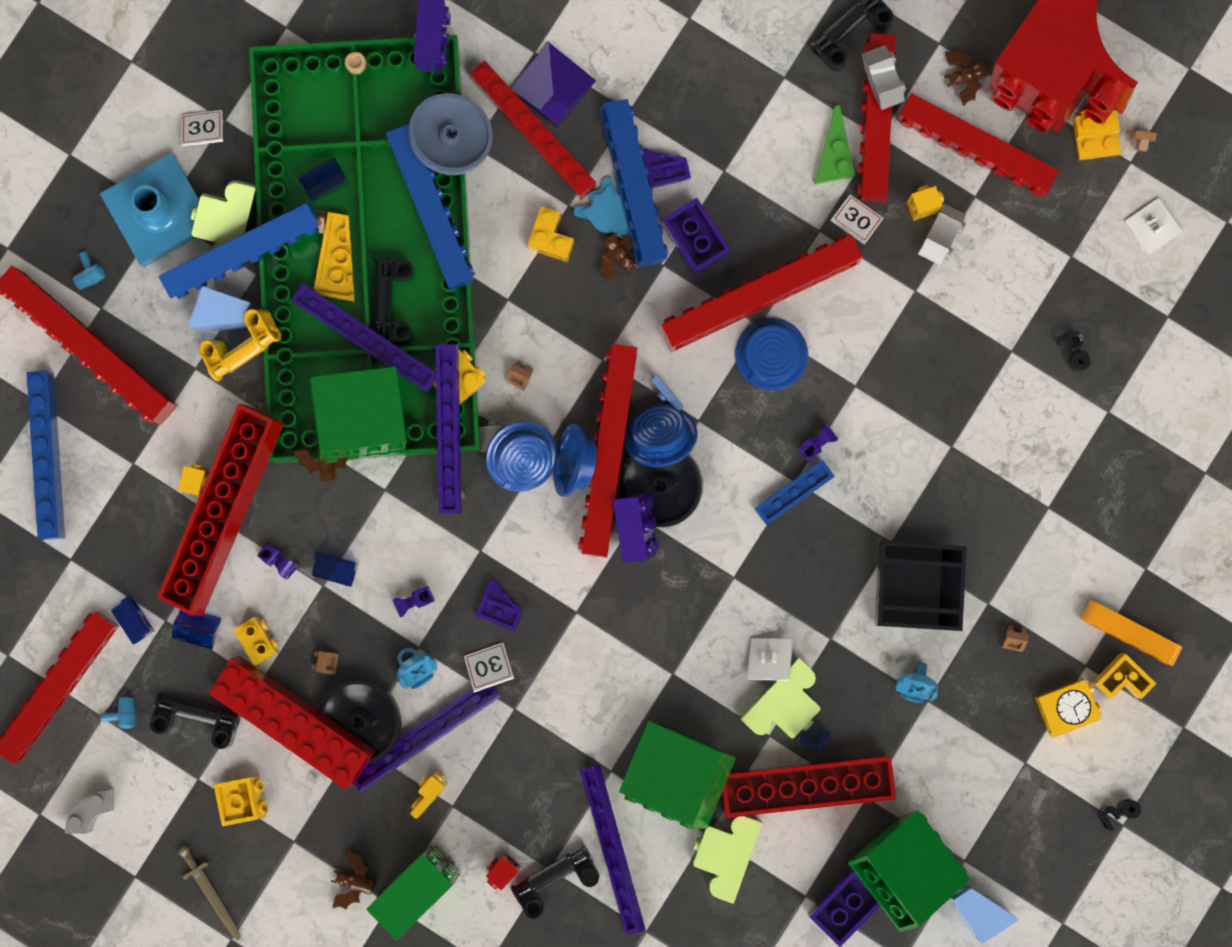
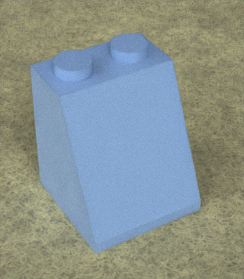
M202 286L188 326L199 333L247 329L248 327L244 322L245 313L248 310L257 308L250 302Z
M967 884L950 898L974 937L981 944L1018 921L1009 911Z

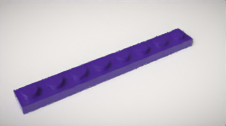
M301 284L291 300L293 303L387 366L396 367V371L424 391L428 392L436 381L435 371L305 284Z
M436 344L439 513L460 514L462 513L459 344Z
M491 686L474 692L473 689L398 739L396 745L386 756L365 766L354 784L359 792L364 791L499 699L501 696L496 688Z
M599 764L580 769L625 934L642 932L646 928L601 766Z

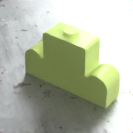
M236 180L231 181L225 189L226 199L205 193L201 194L198 208L193 207L191 220H195L192 236L215 242L211 248L213 249L244 234L256 185Z
M797 658L791 664L789 681H775L740 719L758 735L767 734L772 727L771 722L779 726L790 738L796 737L802 729L806 731L814 723L812 718L820 711V707L803 691V688L807 689L813 686L816 679L815 673L800 658Z
M749 816L733 817L730 824L732 832L708 825V828L704 829L702 837H697L694 845V850H697L693 860L694 866L716 874L709 881L710 892L716 898L732 904L735 902L762 826V821Z

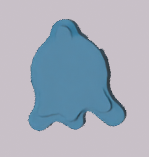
M611 178L603 180L600 190L589 193L588 198L591 201L589 206L583 205L574 208L575 217L587 219L595 229L603 234H620L622 236L630 234L621 197L616 192L614 181Z

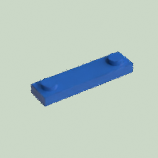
M821 460L754 509L767 526L835 476L826 463Z

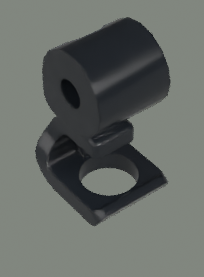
M1073 332L1059 339L1057 345H1061L1064 341L1074 338L1075 343L1068 349L1069 352H1072L1069 366L1072 370L1079 372L1087 369L1091 360L1087 351L1079 349L1084 344L1083 335L1079 332Z
M1125 799L1117 804V809L1110 805L1102 806L1098 811V816L1105 829L1114 831L1107 817L1108 813L1112 814L1116 820L1121 819L1120 816L1135 819L1141 813V806L1134 800Z

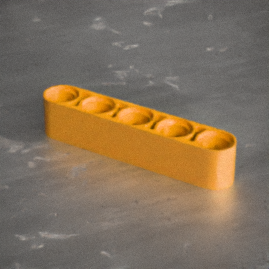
M1089 600L1080 618L1087 624L1172 667L1182 650L1180 645L1092 600Z

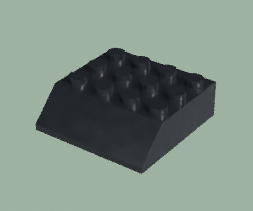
M879 542L875 626L963 631L967 546Z

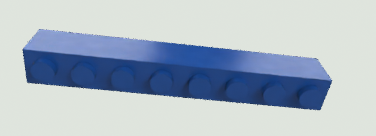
M628 99L605 102L599 108L637 266L639 268L661 264L667 259L668 249L663 242V228L657 218L658 208L652 198L653 188L647 178L648 168L644 165L642 158L643 148L638 142V128L634 125L633 108L629 105Z
M409 124L387 132L386 135L450 291L474 282L472 276L476 274L471 263L467 264L464 257L467 256V252L463 244H458L456 237L460 235L456 225L451 226L448 218L452 216L448 206L442 205L440 199L444 198L440 186L435 187L433 179H436L433 170L427 168L416 157L410 146L408 138Z
M311 201L158 277L170 299L175 296L178 299L190 294L188 290L194 287L196 290H199L202 286L208 285L206 281L212 278L214 281L225 277V272L230 269L236 272L245 267L243 263L249 260L251 263L262 259L261 254L267 251L272 254L282 249L280 245L286 242L288 245L299 241V236L304 233L309 236L319 231L317 227L322 222Z
M48 370L26 372L38 540L65 539L54 373Z

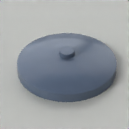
M444 93L427 98L415 109L408 127V138L414 154L425 166L442 174L460 175L476 169L483 163L492 146L493 132L487 115L475 102L461 95Z

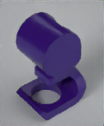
M827 424L816 439L810 438L798 450L808 462L822 452V446L828 442H836L839 438Z
M267 542L257 556L268 566L275 565L279 575L288 580L299 564L282 558V552Z
M429 586L411 592L412 597L406 599L395 598L392 600L400 618L404 617L408 609L415 606L419 609L435 602Z

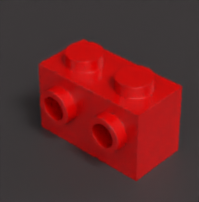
M505 852L500 859L495 857L487 866V883L493 889L499 888L502 891L519 872L521 866Z

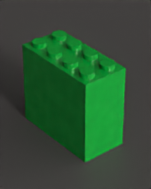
M396 367L310 377V392L320 461L325 460V463L337 462L338 458L356 460L362 455L373 458L380 456V453L389 452V455L400 454L401 450H405L407 440Z
M648 721L619 793L625 795V800L641 804L643 808L649 811L661 813L662 817L678 821L681 826L688 829H707L736 757L667 726Z
M919 810L899 817L848 862L899 932L920 927L971 880L967 875L966 869L954 858L953 852L945 846L938 832L933 830L926 816L920 813Z
M430 845L366 909L396 941L454 885L460 876L458 866L452 861L448 862L443 857L445 853L437 845L435 847Z

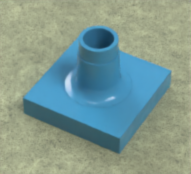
M173 153L100 193L139 265L143 268L197 238L192 236L195 220H191L193 207L198 208L200 198ZM157 197L156 206L150 211H144L147 202Z

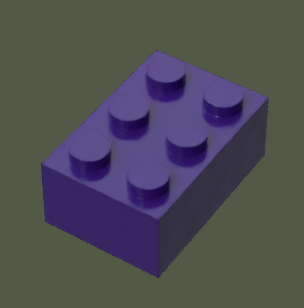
M445 0L418 1L414 62L418 71L443 73V66H447L448 54H446L445 46H449L447 25L451 23V12H449V6H446Z
M695 198L662 219L663 228L694 276L730 255V247L698 198Z
M648 491L625 493L614 499L623 563L648 560L658 553L657 550H659V540L657 537L655 538L654 532L656 520L655 517H652L651 512L653 508L652 497L649 496Z
M851 868L807 914L841 947L880 905Z

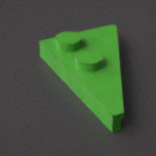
M840 105L834 107L815 178V185L855 176Z

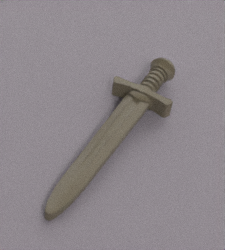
M181 847L178 854L185 859L191 869L189 873L183 876V879L187 880L191 875L194 877L227 930L236 940H239L241 936L234 920L203 871L204 867L210 865L209 861L198 866L190 853V847Z

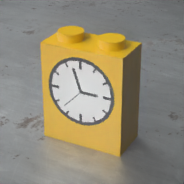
M1081 679L1035 697L1050 737L1055 738L1101 720L1100 714H1102L1098 702H1094L1092 697L1094 690L1090 682L1087 683L1086 680Z

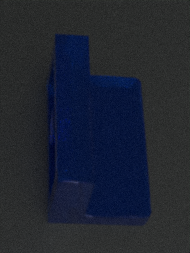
M335 158L297 177L312 202L348 183Z
M315 552L314 559L316 561L312 576L348 587L353 585L359 563L322 552Z
M133 596L125 597L121 600V604L111 610L132 644H137L155 632Z
M180 610L173 623L172 639L212 650L215 645L216 631L221 623V618L205 613L203 616L189 615Z
M820 727L813 742L799 735L796 736V739L822 752L831 733Z

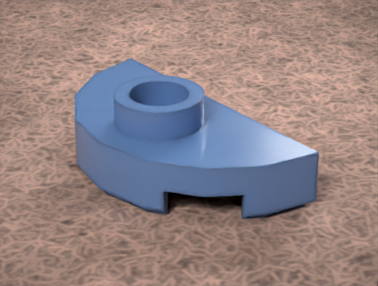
M655 376L651 382L658 390L656 393L658 398L663 403L667 401L672 407L680 411L683 408V404L659 376Z

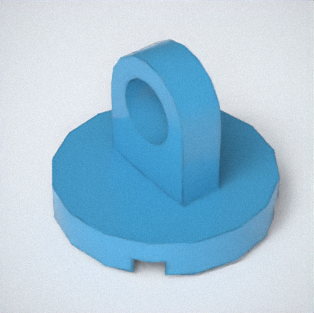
M413 648L403 649L398 654L397 660L401 667L397 672V681L404 689H407V687L416 689L425 685L432 679L434 670L437 671V662L430 654H418ZM408 656H413V657L409 658L407 661L404 662V659H405L406 657H408Z
M918 661L913 674H904L897 679L896 691L901 693V697L916 703H925V700L931 702L937 698L939 686L933 679L925 676L927 670L926 663Z

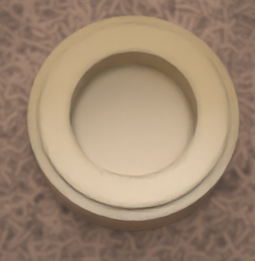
M352 52L347 55L345 66L350 73L360 74L366 69L367 62L361 53Z

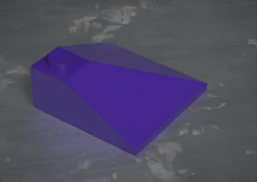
M548 42L511 86V89L523 102L555 128H558L596 83V80Z

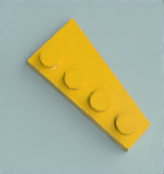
M328 212L314 291L323 297L355 302L350 217L348 215Z

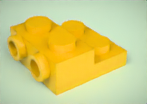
M1083 111L1078 113V116L1073 119L1078 161L1121 154L1118 134L1120 127L1117 111H1112L1103 125L1087 118Z
M459 350L460 404L486 383L484 379L486 374L479 366L473 367L470 363L473 359L465 350L462 352Z
M439 770L432 776L428 774L419 784L421 789L418 792L421 796L411 806L414 810L410 813L415 819H418L448 785L445 781L447 777Z
M258 775L214 784L222 826L266 817L268 804L263 800L264 784Z

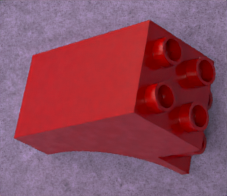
M1038 0L995 62L989 90L993 92L991 96L992 101L1002 109L1012 111L1016 106L1027 113L1029 116L1026 118V121L1034 129L1047 133L1051 128L1059 133L1086 93L1089 94V102L1083 109L1084 115L1095 123L1103 125L1113 110L1123 114L1138 82L1116 65L1103 45L1097 24V4L1099 0Z

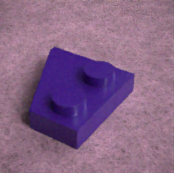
M643 148V159L648 168V180L652 188L691 180L685 157L671 156L667 153H658Z
M490 578L476 616L516 631L523 611L499 584Z

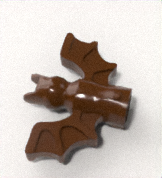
M959 49L955 52L946 51L945 57L949 65L963 67L961 71H955L944 76L945 79L949 78L950 81L947 87L959 85L962 82L969 83L959 94L961 103L965 106L969 101H975L976 93L983 88V85L979 83V79L988 77L984 61L973 64L972 55H963Z
M613 234L603 242L608 252L600 255L602 265L599 271L602 272L605 282L616 273L613 266L614 259L620 262V265L628 274H631L629 269L632 267L638 268L633 258L627 252L628 249L633 250L629 234L623 241H620L616 234Z
M308 450L294 452L298 459V466L305 467L309 475L314 472H320L321 482L336 480L335 470L337 468L345 470L346 462L348 461L346 458H338L337 462L325 463V460L320 461V457L318 461L313 460Z
M351 849L348 850L345 862L355 870V874L349 875L346 872L334 870V873L337 874L336 880H331V882L340 886H348L351 891L346 894H337L333 902V908L342 907L346 910L351 903H360V893L363 892L371 895L375 879L366 877V872L370 867L363 863L362 854H355Z

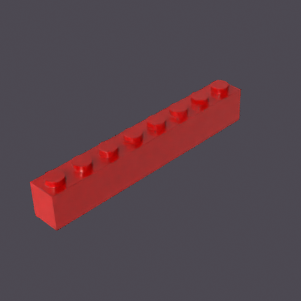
M871 33L869 40H865L864 52L885 45L888 51L893 52L895 56L896 35ZM867 77V80L863 81L862 93H866L865 101H862L861 114H865L864 122L861 121L860 134L864 135L863 142L859 144V154L862 155V162L858 164V175H861V183L857 184V195L860 196V202L885 203L888 192L892 106L881 110Z
M485 60L469 73L471 81L580 200H583L596 188V181Z
M912 93L897 119L901 121L900 124L908 129L914 128L919 131L918 133L921 136L937 140L940 146L956 150L955 153L959 156L973 159L976 165L992 169L995 175L1000 177L1006 176L1011 179L1014 185L1027 187L1033 195L1045 196L1059 173V170Z
M93 612V614L89 613L83 621L85 625L71 637L72 643L68 648L65 647L59 653L58 658L60 659L56 665L53 664L45 673L47 675L43 682L40 681L33 689L34 695L22 704L20 708L22 711L18 717L14 716L8 724L10 728L7 732L0 735V755L13 765L20 764L119 628L117 624L102 613Z

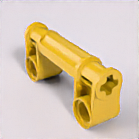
M251 309L245 313L244 322L252 337L228 352L226 344L221 340L203 341L200 344V355L207 366L210 376L214 380H222L225 374L234 372L237 368L268 349V345L274 341L278 342L281 340V333L268 310Z

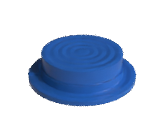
M767 318L754 322L743 331L736 345L735 360L740 374L748 383L762 390L777 391L791 386L801 377L808 361V348L803 335L794 325L781 319Z
M667 405L652 406L640 412L628 427L625 434V447L630 457L642 465L649 467L669 466L681 461L690 454L696 445L698 431L694 420L685 412Z
M518 421L508 424L493 436L487 447V470L492 479L504 489L514 492L532 490L543 484L554 471L558 458L557 445L550 432L537 423Z
M570 424L564 430L557 446L558 458L553 471L555 490L561 497L570 496L575 489L584 490L592 479L596 465L597 451L593 437L585 435L579 424Z

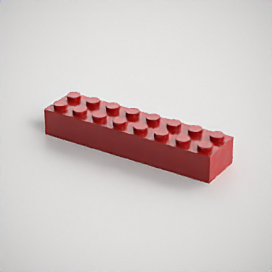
M241 656L230 658L209 692L211 696L345 790L355 784L375 752L370 746Z
M889 755L730 772L722 791L726 818L896 800L892 759Z

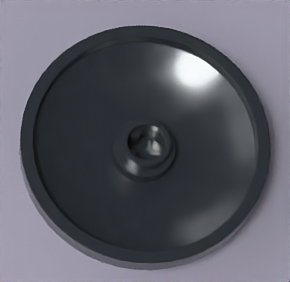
M690 454L681 461L664 467L645 466L629 457L621 472L620 492L623 495L625 493L648 491L649 496L653 500L651 512L652 517H655L656 527H670L683 522L697 509L703 494V477L698 464Z
M365 679L346 681L333 688L321 703L319 711L375 750L367 764L383 758L396 745L402 726L401 712L395 698L380 684Z

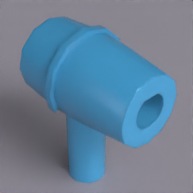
M86 251L79 254L84 270L73 277V281L79 290L96 285L105 278L103 268L99 264L92 265Z
M119 698L118 712L102 713L101 721H118V726L124 729L134 727L137 716L134 698Z

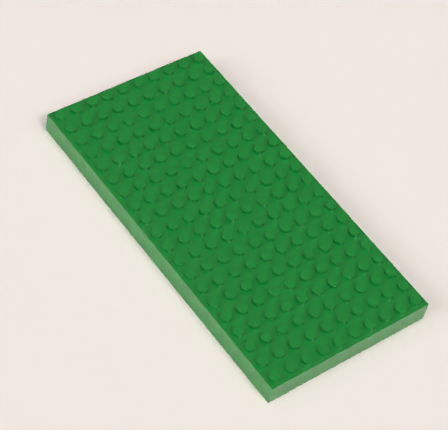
M449 35V46H445L448 62L447 66H443V73L417 70L414 62L416 37L249 47L258 226L311 201L315 210H325L327 214L331 212L348 215L350 217L355 302L328 297L324 298L375 331V326H373L376 264L374 260H407L412 264L415 274L413 279L408 282H392L391 322L408 324L413 331V338L409 343L394 345L434 371L436 369L435 345L459 344V350L461 352L465 350L473 360L470 363L476 368L472 283L450 291L386 135L387 132L409 124L415 109L427 98L444 93L462 96L460 51L457 35ZM352 52H359L366 59V69L360 74L350 73L345 66V59ZM433 170L436 179H433L435 187L440 186L444 196L440 200L443 206L447 205L452 216L448 218L451 226L456 225L460 235L456 239L459 245H464L467 256L464 258L466 263L469 264L471 263L466 173L446 175ZM319 231L309 236L304 233L299 236V241L288 245L286 242L280 245L282 249L272 254L267 251L261 254L263 258L259 260L261 308L270 312L276 327L281 333V340L278 342L274 341L268 345V349L264 350L266 414L285 422L269 458V462L272 464L298 462L294 452L300 450H308L311 458L315 461L319 459L310 392V377L389 368V366L291 301L302 283L314 290L324 233H319ZM407 266L399 270V274L402 276L410 272V268ZM405 328L400 329L397 334L398 337H407L408 330ZM397 372L407 443L405 450H401L400 454L389 455V452H385L373 458L438 454L436 387L432 385L430 390L426 392ZM478 390L460 404L461 453L481 452ZM362 455L359 456V459L368 458V456Z

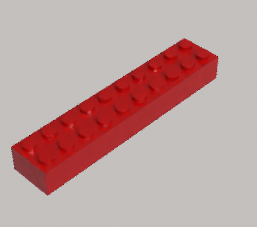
M844 234L834 239L835 242L829 246L825 243L815 248L816 251L810 255L808 252L796 257L797 260L791 264L789 261L777 266L778 269L772 273L770 270L758 275L759 278L753 282L751 279L739 284L740 287L734 291L732 288L720 293L721 296L715 300L711 297L702 301V305L696 309L692 306L683 310V314L679 317L672 315L664 319V323L661 325V332L671 353L858 265L863 256L853 235L846 237Z
M11 265L0 277V294L3 297L11 300L13 303L16 302L14 306L28 316L31 315L29 319L38 327L40 326L44 330L47 329L45 333L50 338L59 343L62 342L61 347L75 357L78 356L76 360L81 365L90 370L93 369L92 374L106 384L109 383L108 388L113 393L121 397L124 396L125 399L123 401L132 409L140 410L139 415L144 420L152 424L156 422L162 425L178 407L25 272Z
M612 344V349H607L606 364H609V370H604L603 384L606 385V390H601L600 405H603V410L598 411L597 425L600 426V431L595 432L594 437L597 446L596 465L588 488H591V492L585 498L584 507L588 509L587 516L583 515L581 528L585 529L584 537L580 536L578 549L582 550V555L601 558L608 557L614 516L613 500L617 496L637 359V347Z
M237 405L158 593V599L189 615H204L285 422L251 406Z

